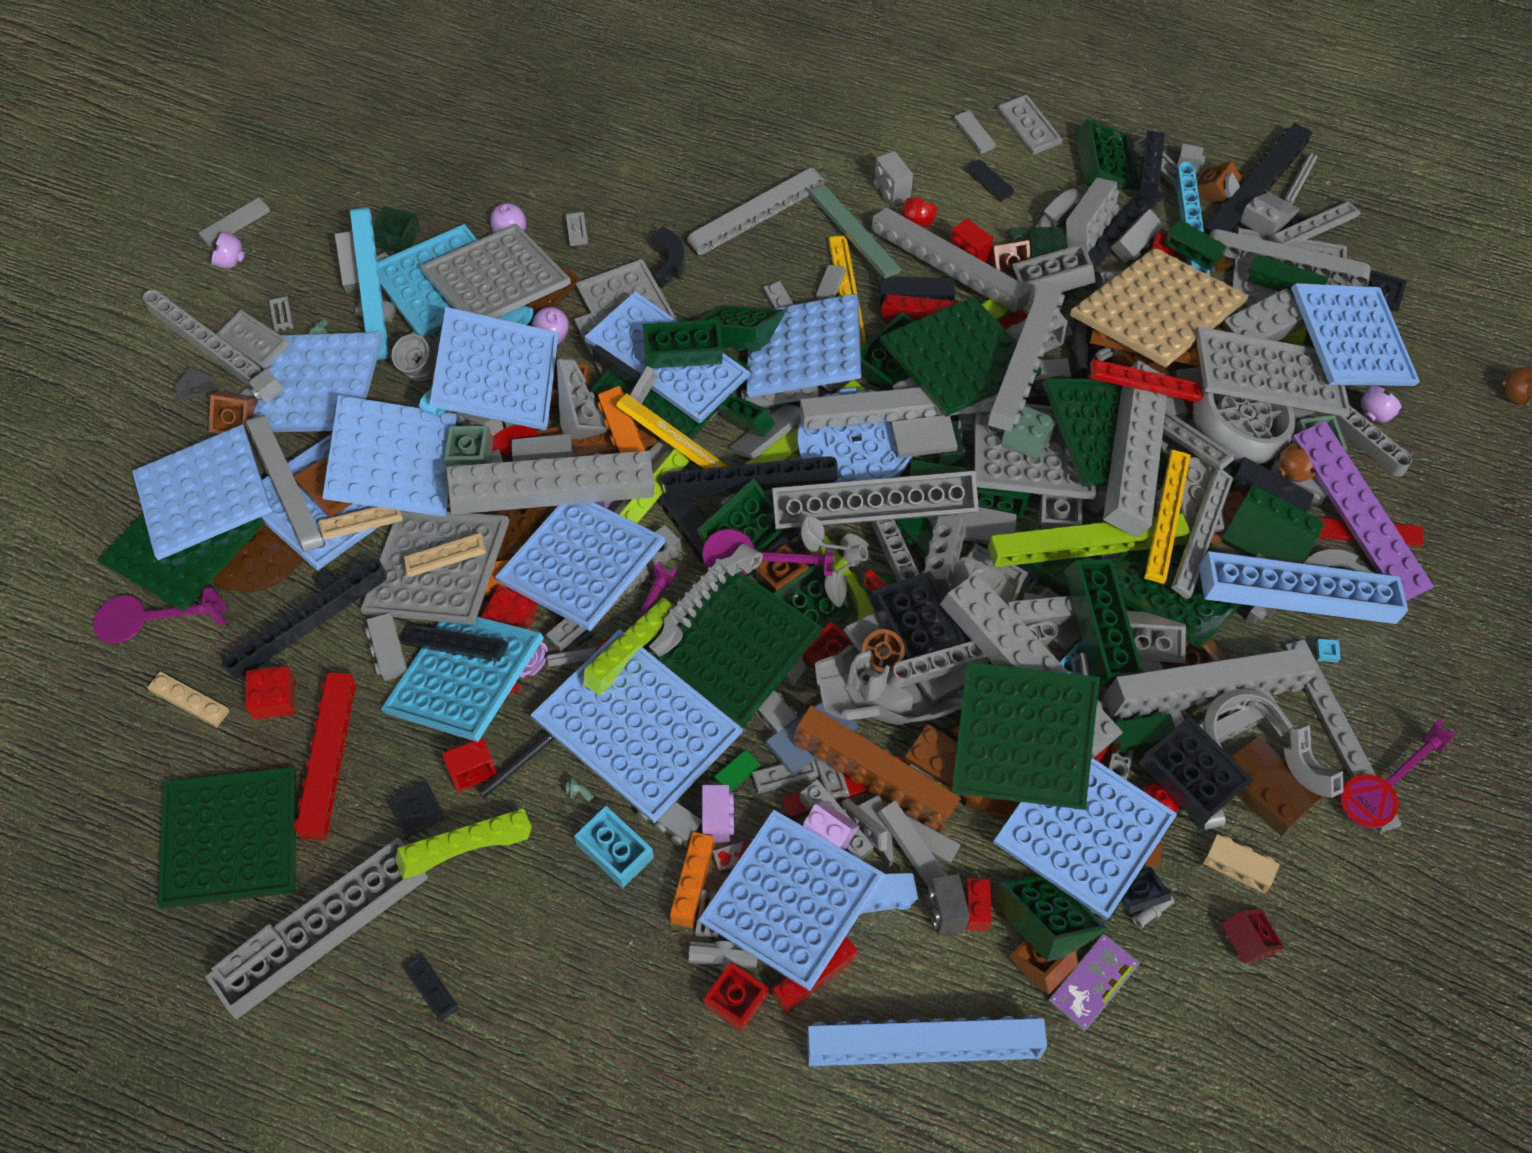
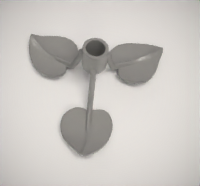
M807 516L802 524V539L810 551H818L819 545L825 548L844 550L843 557L848 564L838 569L837 573L833 571V575L826 576L825 579L827 595L837 607H841L847 592L846 577L841 575V573L847 568L858 566L861 561L867 560V547L869 543L857 535L845 534L841 540V545L825 544L822 542L824 539L823 525L818 519Z

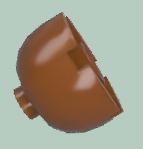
M1532 367L1516 368L1510 372L1508 377H1504L1502 387L1505 388V394L1512 402L1527 406L1531 401L1532 397H1528V395L1532 392Z
M1294 442L1280 453V466L1277 468L1282 477L1287 476L1289 480L1294 482H1304L1315 477V472L1311 474L1310 469L1313 468V465L1303 448H1297L1298 442Z
M878 629L865 638L862 645V652L868 650L872 652L869 662L870 666L879 672H883L887 665L890 667V671L896 663L903 660L905 655V646L902 639L895 632L888 629Z

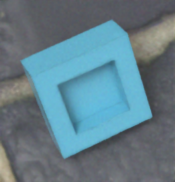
M1318 639L1316 641L1317 661L1339 662V640Z

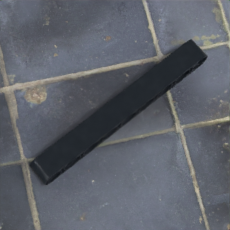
M832 456L670 472L661 477V484L667 498L678 499L737 493L752 478L756 480L762 490L832 483L838 480L839 470L837 460Z
M376 558L367 560L228 653L222 660L223 667L233 678L244 677L246 671L254 670L382 584L387 579V572L381 561Z

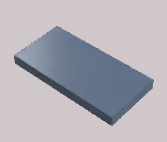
M822 702L814 707L853 732L858 729L859 725L854 719L846 720L824 711ZM804 715L766 741V745L792 775L816 759L813 753L798 748L795 742H793L797 726Z

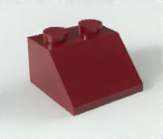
M1262 909L1242 910L1221 924L1226 938L1232 942L1236 949L1237 957L1244 964L1256 963L1285 949Z

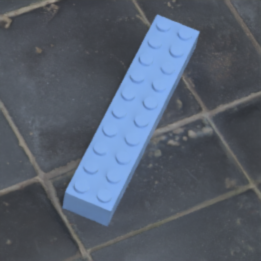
M1210 551L1199 564L1204 599L1392 624H1397L1408 611L1401 579L1397 576Z
M1012 1016L1001 1017L1000 1020L980 1017L976 1021L956 1018L953 1019V1022H944L943 1019H931L930 1022L922 1023L918 1019L907 1020L906 1023L886 1020L883 1021V1024H874L873 1021H862L859 1025H850V1022L845 1021L837 1022L836 1025L817 1022L813 1023V1026H808L807 1036L808 1066L1040 1059L1047 1048L1044 1019H1037V1016H1025L1023 1019L1016 1020Z

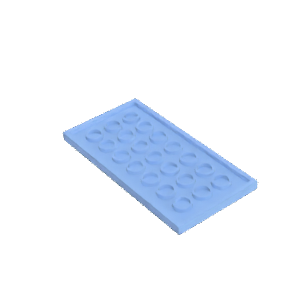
M635 291L585 336V341L593 347L596 344L641 373L642 376L646 369L643 324L678 321ZM723 353L722 364L652 368L658 373V377L651 389L700 424L730 393L736 390L749 377L750 372Z

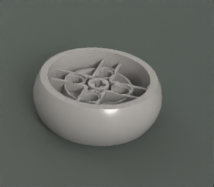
M1204 385L1200 387L1202 399L1199 402L1194 401L1192 408L1195 428L1234 454V462L1239 463L1246 457L1257 464L1266 463L1280 456L1283 449L1291 443V438L1295 431V417L1292 407L1204 391Z

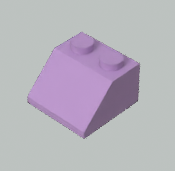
M825 801L814 805L803 827L843 850H846L860 827Z

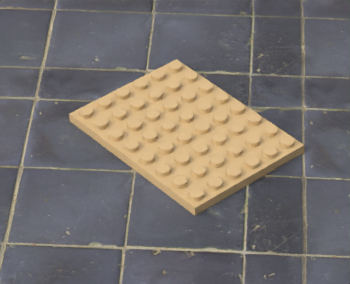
M1152 249L1071 309L1070 316L1158 364L1167 367L1197 342L1195 331L1198 327L1215 328L1247 302L1248 295L1227 285L1223 281L1211 277L1207 273L1195 269L1191 265L1185 264L1177 258L1164 253L1162 250Z

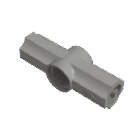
M717 941L714 944L690 942L689 963L707 964L718 969H726L729 963L732 962L741 968L757 969V958L731 942Z

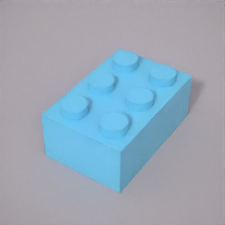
M607 806L574 836L576 845L622 889L654 858L653 849Z

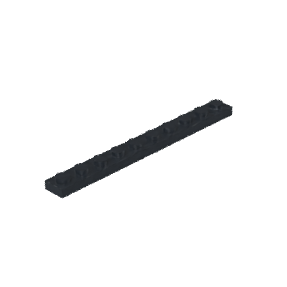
M1158 190L1155 199L1138 197L1096 241L1095 246L1088 252L1094 270L1113 252L1110 247L1143 213L1149 209L1152 211L1163 199L1164 193ZM1079 287L1062 292V295H1065L1063 304Z

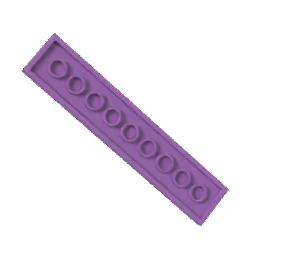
M1324 421L1293 435L1291 438L1292 442H1298L1297 448L1305 450L1313 465V468L1310 470L1312 473L1315 472L1316 479L1377 573L1400 577L1406 601L1431 590L1434 585L1327 422Z

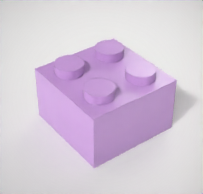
M703 785L702 789L703 834L714 836L715 843L730 842V835H734V793H729V785Z

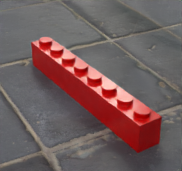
M327 673L326 680L322 683L323 697L318 703L320 713L319 718H316L314 723L316 733L315 738H312L310 743L312 753L311 757L307 759L306 767L308 773L307 777L303 779L302 787L304 793L303 797L299 799L298 808L300 813L299 818L295 819L294 829L301 839L327 840L357 684L353 674Z

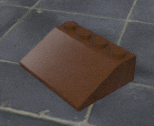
M1259 736L1232 756L1254 779L1237 797L1281 837L1323 797L1303 787L1291 773L1286 760Z

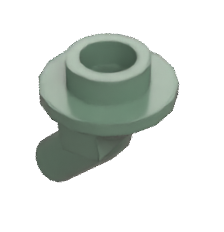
M322 319L320 322L315 323L308 334H327V330L324 327L328 325V322Z
M571 777V781H566V794H570V799H573L578 793L587 802L594 798L593 794L573 777Z

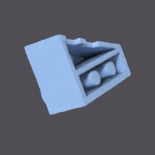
M913 873L884 874L883 880L860 914L896 908L900 910L910 908L918 899Z

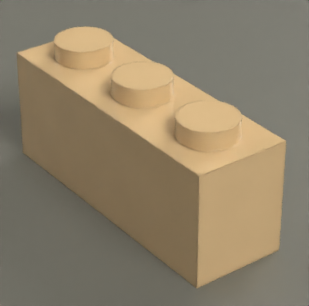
M1218 834L1213 840L1203 862L1204 865L1264 894L1271 887L1280 865L1271 857L1262 856L1254 852L1250 847L1241 846L1233 842L1231 838Z

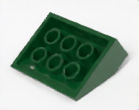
M1087 118L1075 131L1085 185L1091 186L1096 178L1117 182V189H1137L1139 182L1129 135Z
M722 305L697 321L719 319L723 349L734 348L736 351L748 349L751 352H757L769 343L785 314V309Z
M904 312L899 314L860 348L861 376L864 379L893 388L897 382L904 381L909 377V374L880 342V336L915 322Z
M754 478L746 483L697 528L704 545L713 533L721 529L731 528L746 534L754 544L755 550L761 552L784 530H776L774 504Z
M1253 484L1221 540L1252 557H1256L1260 553L1270 560L1303 564L1326 522Z
M812 563L808 566L809 569L772 593L821 625L824 629L830 622L837 624L852 613L853 610L846 599H844L841 607H837L831 601L825 590L826 576H824L823 566Z
M1041 875L1001 882L993 903L1046 961L1066 957L1104 933L1107 929L1085 905Z

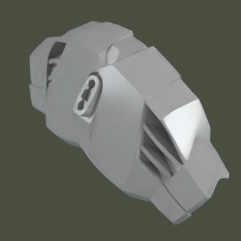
M962 557L958 561L952 590L978 572L1005 603L1016 601L1023 583L1022 578L1017 582L1006 572L984 565L983 562ZM941 592V593H942L943 597L945 598L946 595H947L949 592ZM959 626L966 642H972L969 636ZM854 644L847 646L838 655L815 663L817 686L820 687L824 711L846 720L872 717L885 723L898 725L935 719L962 708L964 687L933 704L918 683L903 689L890 686L887 682L890 667L887 665L883 672L872 669L869 663L872 652L868 650L859 653Z

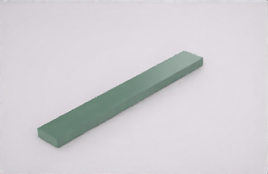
M825 184L809 190V195L884 279L900 273V267Z

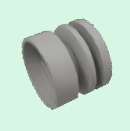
M409 334L401 337L395 343L391 357L393 364L408 378L416 382H426L432 379L438 351L423 337Z

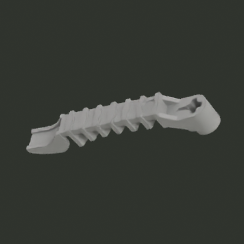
M744 543L738 547L731 557L721 560L717 558L713 567H709L708 572L700 577L701 580L697 584L694 583L689 593L686 592L685 597L677 602L674 609L669 611V615L664 618L662 633L649 648L659 657L674 648L682 639V631L677 624L680 622L688 628L691 627L690 620L684 616L689 614L695 618L696 611L692 609L694 605L701 609L703 604L700 599L704 597L709 600L710 594L707 591L712 589L716 592L718 586L715 583L717 581L723 584L726 582L725 572L734 576L735 573L742 570L750 573L753 569H756L762 562V553Z

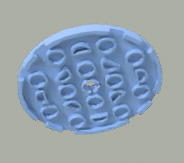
M856 388L840 390L839 393L832 395L826 394L823 397L868 392L856 391ZM802 421L799 424L797 442L802 459L832 456L837 460L839 478L832 483L897 478L908 467L912 456L898 457L891 427L892 422L889 421L808 430L803 429ZM858 436L862 440L852 442L851 438Z

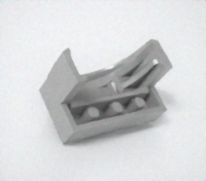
M1237 689L1220 695L1209 706L1205 719L1197 723L1221 748V742L1266 719L1269 720L1279 737L1286 735L1293 727L1269 691L1261 693L1250 689ZM1229 711L1228 713L1225 714V716H1226L1225 718H1223V719H1221V720L1219 719L1218 716H1220V715L1223 714L1224 712Z

